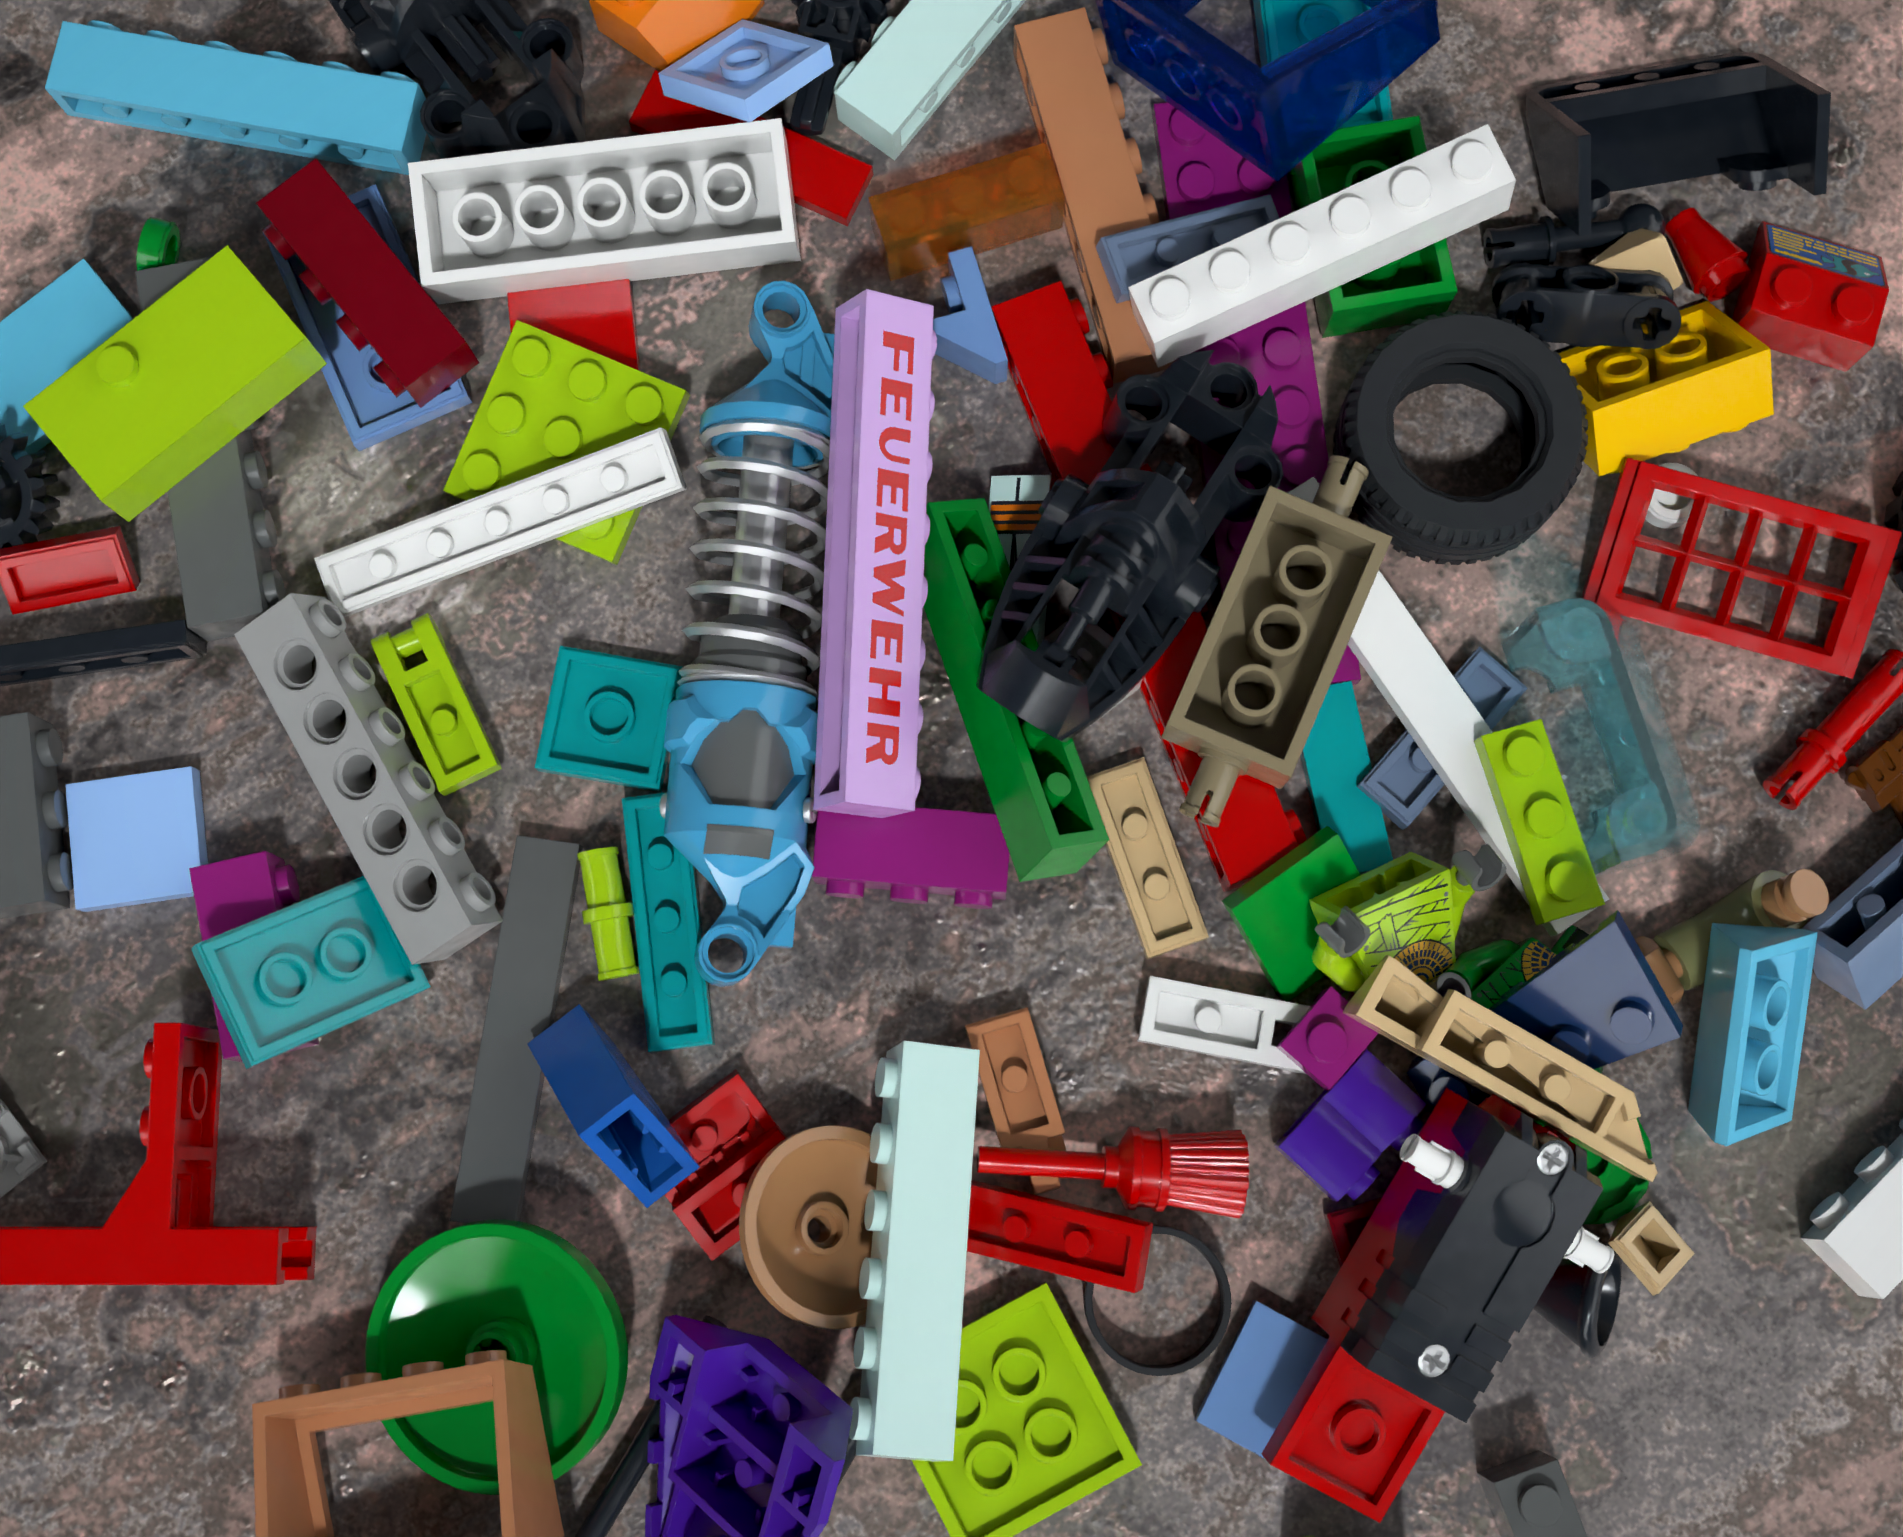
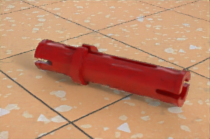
M1888 649L1878 663L1816 729L1808 728L1796 740L1798 748L1771 776L1763 781V788L1772 799L1789 782L1794 783L1785 792L1786 795L1779 801V805L1789 810L1797 809L1801 801L1827 773H1837L1847 761L1845 753L1903 693V668L1895 676L1890 675L1897 668V664L1903 659L1902 651Z

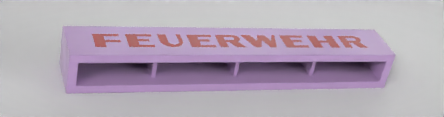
M869 289L862 291L838 306L835 315L813 810L886 818L915 811V799L921 786V775L917 767V742L923 723V708L919 702L920 670L923 667L926 655L925 643L921 638L922 608L928 594V583L924 576L925 544L930 533V519L926 513L927 483L933 466L928 446L929 422L935 407V398L931 391V365L937 348V336L933 330V305Z

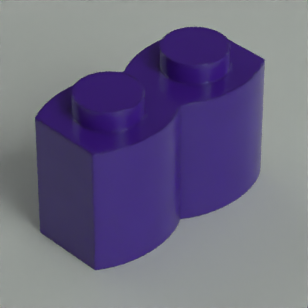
M1365 1049L1331 1090H1323L1318 1098L1280 1137L1274 1147L1331 1200L1338 1202L1345 1194L1355 1200L1379 1175L1380 1171L1373 1163L1389 1145L1397 1152L1400 1151L1404 1141L1410 1135L1417 1134L1420 1131L1424 1122L1417 1115L1426 1103L1371 1052Z

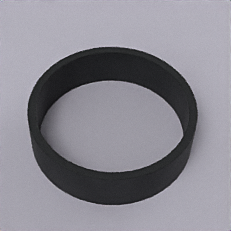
M1153 1226L1152 1234L1172 1235L1194 1246L1207 1259L1216 1275L1220 1291V1309L1215 1327L1206 1342L1196 1352L1175 1363L1166 1365L1137 1363L1115 1351L1100 1333L1093 1312L1092 1297L1095 1283L1085 1281L1083 1301L1085 1316L1093 1336L1113 1360L1137 1373L1152 1376H1168L1185 1372L1197 1366L1216 1349L1229 1323L1232 1304L1231 1291L1223 1266L1215 1254L1203 1242L1178 1229L1166 1226Z

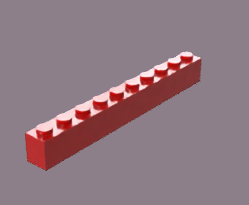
M1058 281L991 306L1008 359V372L1051 475L1057 481L1059 477L1065 479L1069 473H1072L1090 485L1115 450L1108 444L1103 434V421L1112 403L1107 389L1113 387V382L1103 355L1100 352L1092 355L1084 334L1089 333L1090 329L1080 300L1077 297L1069 300L1062 282ZM1147 463L1141 468V470L1152 472ZM1207 603L1200 613L1192 612L1172 644L1143 678L1140 686L1142 696L1185 798L1202 759L1198 757L1197 753L1161 737L1208 630L1201 615L1208 611ZM1107 608L1117 633L1126 619ZM1247 774L1238 776L1221 815L1219 827L1200 823L1210 800V797L1205 795L1198 814L1194 818L1224 892L1246 884L1306 841L1303 828L1293 809L1283 810L1274 789L1275 786Z

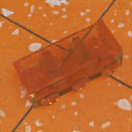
M1046 142L868 197L872 230L890 281L948 264V253L972 246L974 255L1063 228L1065 195Z

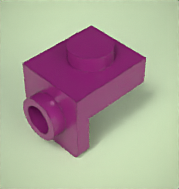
M1331 986L1322 990L1313 1000L1314 1004L1276 1046L1326 1091L1331 1090L1379 1034L1343 1013L1347 1003L1355 993L1343 989L1338 993Z

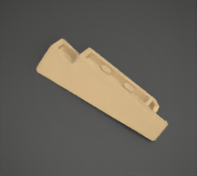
M1389 955L1383 958L1347 1003L1343 1011L1347 1016L1490 1096L1494 1094L1533 1120L1544 1126L1547 1125L1574 1143L1626 1172L1651 1182L1655 1179L1657 1175L1654 1162L1648 1159L1637 1121L1641 1114L1635 1093L1456 990L1448 989L1445 996L1442 997L1398 960Z

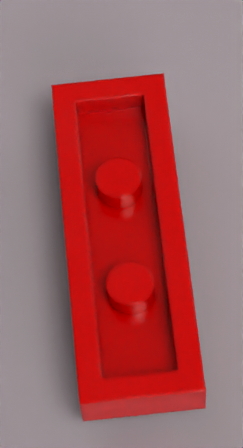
M971 1180L967 1252L1131 1293H1137L1143 1289L1153 1230L1152 1222Z

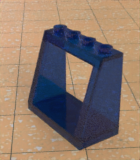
M1096 0L1113 63L1277 182L1440 40L1437 0H1359L1371 9L1260 68L1185 16L1202 0Z

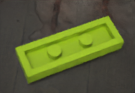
M1542 719L1486 734L1474 740L1536 926L1605 905Z

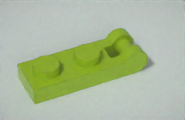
M425 613L411 620V628L394 636L390 632H385L371 639V644L439 792L446 796L502 769L445 647L443 637L430 613ZM423 650L428 661L407 670L404 658Z

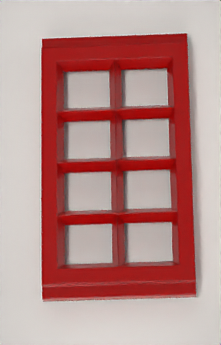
M1625 457L1580 604L1853 679L1902 532ZM1654 489L1694 499L1680 545L1640 534ZM1709 503L1749 514L1734 560L1694 549ZM1763 518L1803 529L1788 575L1748 564ZM1817 533L1857 543L1843 590L1803 579ZM1636 547L1676 557L1661 603L1622 592ZM1690 561L1730 572L1715 618L1676 607ZM1744 576L1784 587L1769 633L1730 622ZM1798 591L1838 602L1824 647L1784 637Z

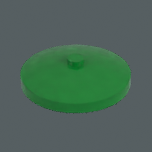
M505 1219L482 1220L452 1228L428 1239L409 1253L392 1271L375 1301L366 1335V1373H381L383 1381L403 1377L402 1367L413 1363L439 1361L444 1363V1369L465 1366V1355L487 1350H504L507 1354V1360L532 1365L554 1480L580 1463L601 1442L614 1421L624 1395L628 1372V1343L623 1318L613 1292L598 1269L579 1249L555 1233L533 1224ZM493 1401L381 1421L399 1449L427 1474L457 1489L478 1494L499 1495Z

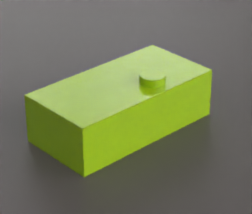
M227 245L23 407L96 496L122 518L130 522L327 363Z

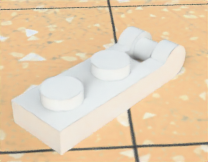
M1150 976L1148 978L1137 1041L1306 1074L1271 1043L1275 1022L1292 1025L1293 1028L1311 1006Z

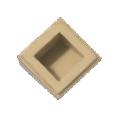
M1641 228L1628 232L1589 262V265L1605 269L1652 270L1660 272L1668 278L1673 290L1683 284V279L1666 238L1663 234ZM1648 286L1650 294H1655L1653 287Z
M1650 1201L1623 1215L1608 1241V1244L1653 1296L1659 1294L1695 1254Z

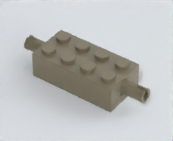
M1338 455L1331 456L1312 503L1269 486L1161 737L1197 753L1198 757L1202 759L1184 803L1179 808L1182 814L1193 820L1198 814L1205 795L1210 797V800L1200 823L1219 827L1221 815L1239 775L1247 774L1279 789H1282L1292 777L1393 538L1390 535L1348 518L1362 484L1369 474L1368 469L1355 461L1352 470H1350L1345 484L1342 485L1340 484V479L1349 458Z

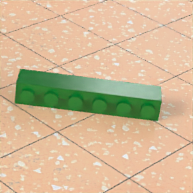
M985 498L928 502L926 513L930 519V533L925 544L924 576L928 583V594L923 607L1019 882L1077 873L1109 841V837L1073 739L1062 742L1015 715L976 687L982 650L992 615L1011 572ZM1031 629L1022 644L1035 652L1039 646L1033 629Z

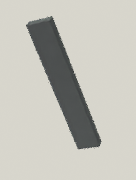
M519 835L516 837L450 1221L470 1223L494 1219L520 1221L545 1077L527 1043L554 1023L580 870V861L578 860L577 853L583 852V846L580 844Z

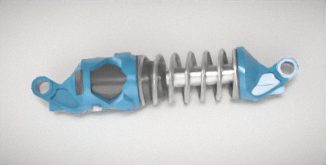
M773 281L761 288L756 295L748 325L750 338L754 345L759 348L768 365L751 382L710 406L701 415L699 430L701 435L699 438L706 450L717 457L708 458L699 464L697 469L705 479L739 487V498H706L693 507L702 519L713 523L736 526L735 539H703L689 548L700 560L733 566L731 581H697L687 587L686 590L695 600L729 606V614L719 616L712 622H694L682 630L690 640L700 642L699 656L692 661V664L686 665L678 671L683 678L677 682L680 686L676 689V700L669 703L666 718L664 748L671 753L668 790L660 799V814L665 818L664 836L711 883L723 902V912L697 944L694 955L695 967L700 976L708 983L719 987L733 986L742 981L755 967L768 947H793L796 906L805 895L815 868L806 847L808 823H814L817 816V810H813L814 798L810 796L812 770L816 762L818 701L816 697H818V694L813 686L807 683V676L820 666L819 656L803 643V639L810 637L822 626V615L804 599L813 597L823 588L824 572L809 559L817 556L825 549L826 530L814 518L819 517L827 510L828 488L818 478L824 476L829 471L835 334L823 333L805 292L796 284L787 281ZM779 309L788 313L792 317L794 324L787 328H778L771 325L763 314L770 310ZM819 466L806 472L799 470ZM715 469H741V474L726 473ZM804 484L813 488L820 494L821 502L817 506L805 511L798 512L789 508L790 486ZM715 510H737V514ZM798 524L811 530L817 535L818 542L803 550L793 552L786 550L787 525ZM718 551L734 552V554L724 553V552H718ZM791 564L809 572L814 577V583L799 590L783 592L784 565ZM783 604L805 613L810 617L811 624L795 630L790 623L780 619L781 605ZM802 656L807 659L808 664L806 666L802 665ZM721 938L735 941L743 952L741 967L731 973H724L715 969L708 958V949L711 942Z

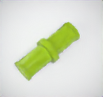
M618 847L598 848L577 853L581 865L587 910L582 911L584 925L590 924L599 972L597 974L598 981L639 974L638 967H636L629 917L634 916L633 903H626L617 856L619 854Z

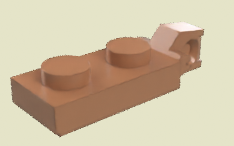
M1028 1007L965 1025L971 1049L980 1050L978 1074L1000 1147L1066 1151L1062 1137L1065 1134V1130ZM1028 1176L1034 1195L1044 1194L1061 1187L1058 1177Z

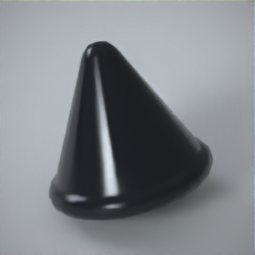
M1614 1251V1259L1611 1266L1601 1274L1593 1271L1592 1268L1585 1264L1581 1267L1571 1260L1563 1258L1533 1308L1579 1346L1581 1352L1589 1358L1598 1356L1602 1352L1613 1328L1621 1290V1258Z

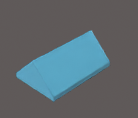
M1712 923L1688 1111L1715 1143L1729 1146L1792 1121L1818 932L1806 929Z

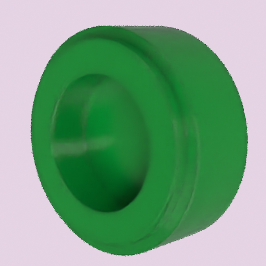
M155 217L148 218L143 226L138 242L136 256L137 271L177 263L180 252V230L175 222Z

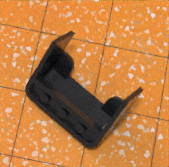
M1750 52L1728 53L1546 84L1532 88L1526 93V119L1547 208L1578 236L1591 234V219L1597 217L1598 210L1610 204V192L1720 173L1730 180L1737 181L1738 187L1747 191H1762L1774 188L1777 185V180L1790 179L1814 196L1826 194L1831 93L1763 54Z

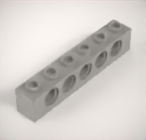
M290 593L234 635L411 964L445 960L503 921L494 905V891L489 882L476 872L464 850L465 839L461 830L443 812L434 795L435 785L432 777L414 759L404 740L405 730L400 719L385 706L374 685L376 679L371 666L362 656L356 653L344 631L346 629V622L340 610L327 600L326 597ZM315 656L317 667L315 674L313 675L312 661ZM343 709L346 713V725L344 730L341 726V714ZM372 763H374V766L376 768V780L374 784H372L370 779V768ZM402 817L406 823V836L404 840L399 831ZM431 872H433L437 882L435 895L432 894L429 888Z

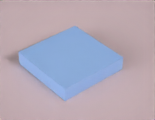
M741 19L659 72L658 75L664 96L743 121L752 122L834 65L830 45L827 42Z
M189 766L65 784L76 910L89 912L194 896L189 868L208 864L200 770Z

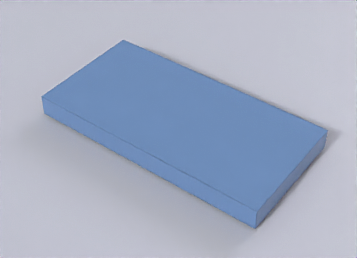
M376 184L347 196L421 286ZM265 236L310 343L327 363L321 370L353 445L358 451H362L472 403L462 378H459L422 408L419 407L407 391L396 398L372 368L382 361L372 347L368 345L360 352L335 322L344 315L338 305L331 299L322 306L298 276L307 269L299 257L294 254L288 260H285Z

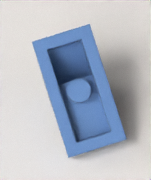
M970 246L948 253L949 276L940 278L943 296L950 314L933 319V330L937 336L935 354L994 384L1007 381L1008 359L973 248Z

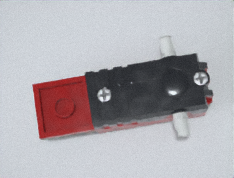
M1446 1088L1420 1134H1412L1404 1141L1400 1150V1159L1403 1160V1163L1312 1316V1319L1330 1337L1261 1453L1267 1462L1275 1468L1381 1523L1444 1413L1447 1412L1467 1423L1477 1406L1474 1403L1475 1397L1479 1391L1485 1392L1494 1377L1491 1370L1496 1361L1502 1363L1512 1346L1508 1341L1513 1332H1520L1562 1259H1569L1581 1267L1585 1264L1599 1274L1608 1270L1614 1259V1250L1598 1241L1599 1237L1585 1230L1582 1226L1603 1191L1600 1178L1587 1171V1151L1547 1125L1542 1127L1535 1123L1531 1117L1520 1112L1515 1106L1494 1094L1476 1106Z

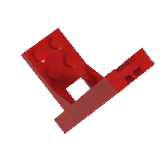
M154 1023L153 1038H150L145 1045L143 1066L146 1077L151 1079L149 1106L144 1107L141 1113L139 1133L142 1144L147 1146L146 1161L104 1226H0V1285L284 1284V1280H313L315 1274L317 1226H213L222 1049L218 1030L185 1023Z

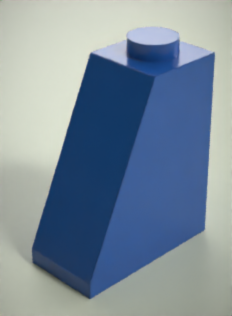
M580 1004L527 1043L578 1136L646 1208L700 1168L696 1159L617 1046Z

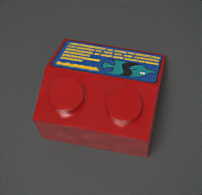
M1762 221L1758 227L1748 261L1751 273L1741 286L1732 320L1767 345L1771 350L1847 372L1874 347L1889 293L1882 257Z

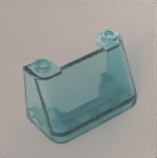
M1582 598L1566 599L1535 608L1501 645L1510 672L1526 669L1540 674L1547 680L1550 694L1581 686L1618 795L1610 806L1597 809L1591 813L1595 827L1592 836L1585 843V847L1596 878L1671 857L1689 848L1698 837L1700 829L1699 813L1640 641L1632 624L1620 614Z

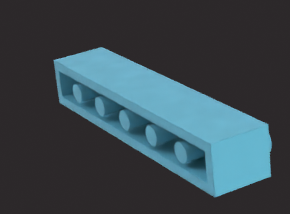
M91 20L87 25L62 22L45 85L46 91L69 116L409 175L408 163L420 162L426 138V131L420 120V110L426 97L419 83H416L406 75L389 71L381 73L380 76L359 73L345 64L333 61L323 62L321 66L301 63L289 55L276 51H266L263 53V56L244 53L219 41H206L204 45L181 42L176 37L161 31H147L146 35L122 31L112 24L98 20Z

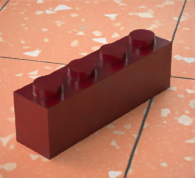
M316 158L256 202L271 222L262 229V232L285 260H288L294 254L299 257L307 269L298 276L322 306L331 299L338 305L344 315L335 322L360 352L368 345L372 347L382 360L372 368L396 398L407 391L419 407L422 408L479 364L464 338Z

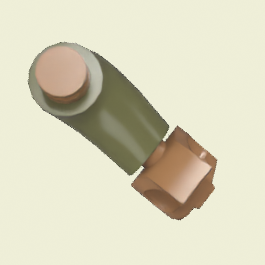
M1801 869L1789 875L1781 871L1768 870L1753 876L1711 906L1656 935L1653 939L1640 936L1635 941L1673 1006L1681 1001L1684 990H1691L1704 985L1712 923L1802 929L1807 924L1808 918L1822 914L1827 909L1829 903L1828 889L1821 877L1812 870Z

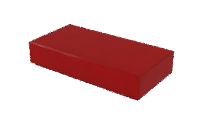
M120 526L0 549V584L13 615L136 591L140 583Z

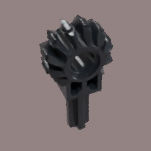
M791 0L792 4L798 7L796 10V18L799 23L798 34L829 43L834 65L798 90L790 119L792 129L810 137L821 135L825 131L834 96V86L839 77L841 65H848L852 61L857 62L862 41L868 42L872 36L870 24L881 25L888 18V11L885 5L891 3V0Z

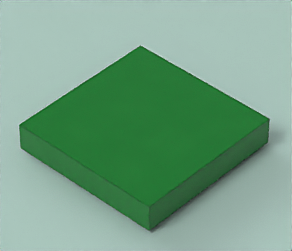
M1328 826L1321 829L1222 900L1273 990L1286 1002H1289L1325 976L1314 965L1312 959L1319 935L1315 932V927L1318 923L1309 900L1361 876L1338 833Z

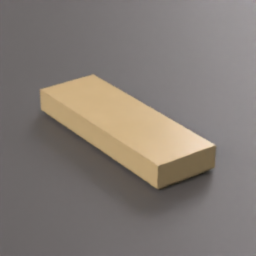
M1143 757L1087 776L1109 837L1106 847L1146 959L1148 960L1206 940L1209 937L1145 758Z

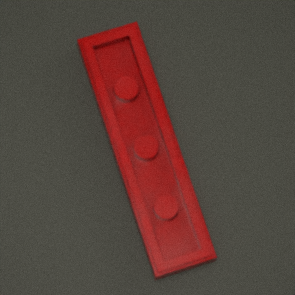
M657 70L654 71L629 120L631 130L641 135L747 122L664 96L658 75L659 71ZM759 116L753 121H762L767 119ZM784 127L788 145L794 203L848 227L874 175L873 166Z

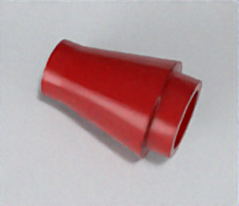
M1691 207L1683 210L1667 223L1665 234L1671 240L1695 294H1704L1709 302L1717 301L1732 293L1749 277L1751 269L1745 262L1748 256L1747 253L1706 221L1696 208Z

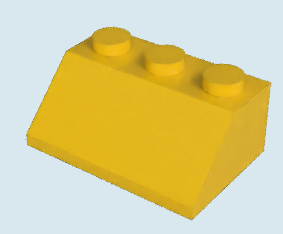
M1705 301L1679 310L1681 314L1679 332L1670 343L1660 348L1646 350L1636 347L1598 345L1594 347H1575L1558 353L1562 357V363H1567L1571 370L1569 375L1575 377L1578 383L1576 387L1578 390H1581L1583 396L1581 403L1585 405L1587 411L1585 419L1588 420V430L1586 431L1588 444L1585 447L1587 452L1583 462L1599 477L1608 473H1620L1625 457L1645 461L1664 453L1680 452L1695 442L1723 432L1739 431L1751 422L1774 415L1770 348L1709 301ZM1641 324L1643 332L1648 334L1646 324Z

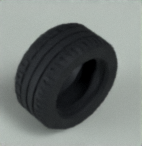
M1448 311L1440 313L1439 316L1435 314L1428 315L1424 320L1419 318L1411 322L1410 326L1405 325L1398 328L1396 333H1391L1385 338L1383 343L1374 348L1372 354L1368 355L1363 366L1357 372L1341 406L1335 425L1333 456L1338 455L1349 458L1340 479V484L1342 485L1345 484L1355 461L1368 469V477L1362 484L1352 512L1359 515L1357 519L1363 525L1367 524L1370 528L1392 536L1390 544L1394 545L1392 548L1399 553L1402 550L1406 552V556L1412 558L1418 556L1420 560L1428 563L1432 560L1436 564L1450 562L1451 565H1460L1462 562L1468 565L1476 563L1477 560L1482 562L1490 560L1493 556L1499 557L1505 554L1506 551L1517 548L1521 542L1524 543L1532 534L1539 530L1558 509L1576 483L1583 466L1582 461L1585 459L1587 452L1585 447L1588 444V435L1586 434L1588 420L1585 419L1587 411L1585 405L1581 403L1583 400L1582 392L1576 387L1578 383L1575 377L1569 375L1571 370L1567 363H1562V357L1556 351L1552 352L1550 350L1551 346L1545 340L1541 341L1538 339L1539 335L1532 331L1531 333L1526 332V328L1518 323L1516 326L1512 324V320L1506 318L1499 320L1496 315L1488 313L1486 316L1481 312L1472 311L1471 314H1467L1466 311H1456L1455 314H1452ZM1432 384H1463L1487 393L1509 413L1520 436L1521 466L1515 481L1510 486L1486 496L1455 497L1427 486L1407 468L1396 446L1393 417L1395 408L1407 395Z

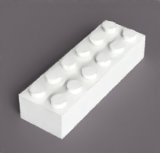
M781 118L408 163L421 286L437 304L504 297L510 292L623 279L638 281L801 261L788 145Z

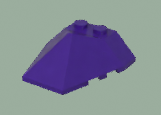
M679 1315L666 1316L650 1375L649 1398L653 1400L660 1399L659 1438L648 1440L647 1462L651 1464L658 1463L657 1502L646 1504L645 1537H819L828 1523L845 1462L853 1408L768 1338Z

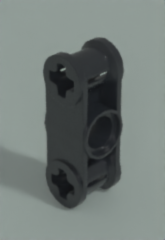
M1518 263L1502 269L1495 277L1491 286L1492 300L1497 308V319L1502 320V318L1512 320V324L1517 326L1516 317L1521 318L1522 325L1526 328L1525 331L1528 333L1532 331L1539 335L1538 339L1541 341L1566 343L1578 347L1602 345L1636 347L1648 350L1657 349L1670 343L1677 336L1681 327V314L1676 303L1673 302L1674 291L1668 278L1660 272L1652 270L1635 271L1605 269L1592 265L1565 267ZM1523 278L1527 280L1528 287L1523 288ZM1648 286L1653 287L1655 294H1650ZM1641 324H1646L1648 334L1643 332Z

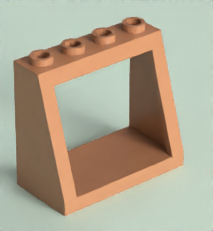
M487 1350L465 1355V1366L444 1369V1363L439 1361L408 1364L402 1367L403 1377L383 1381L381 1373L351 1374L340 1378V1388L321 1391L319 1384L285 1386L279 1388V1399L252 1404L256 1537H334L316 1432L492 1401L494 1403L502 1537H565L533 1367L529 1364L507 1360V1354L504 1350Z

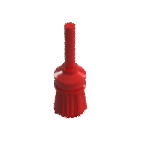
M1129 1126L1117 1146H1103L1102 1153L978 1146L977 1173L1100 1180L1102 1188L1116 1189L1125 1210H1136L1137 1207L1152 1208L1154 1212H1163L1167 1205L1240 1218L1244 1213L1247 1190L1249 1188L1248 1141L1245 1135L1242 1134V1130L1169 1134L1166 1128L1145 1131L1140 1130L1139 1127Z

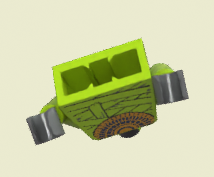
M1489 844L1482 845L1475 856L1467 850L1456 852L1452 857L1454 866L1451 869L1414 852H1409L1310 899L1311 909L1318 923L1315 927V932L1319 935L1312 954L1314 965L1346 991H1358L1386 955L1398 960L1424 982L1440 976L1448 967L1456 962L1455 940L1466 902L1475 891H1484L1496 885L1506 873L1505 864Z

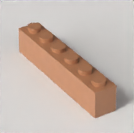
M1085 7L1014 25L1013 55L1113 384L1119 383L1137 374L1149 375L1164 371L1174 361L1158 368L1133 314L1131 300L1116 303L1096 250V245L1101 237L1159 223L1154 198L1151 193L1142 195L1136 176L1142 173V162L1134 137L1125 139L1120 120L1125 118V107L1120 87L1117 82L1108 84L1103 65L1108 64V51L1104 34L1100 27L1091 29Z

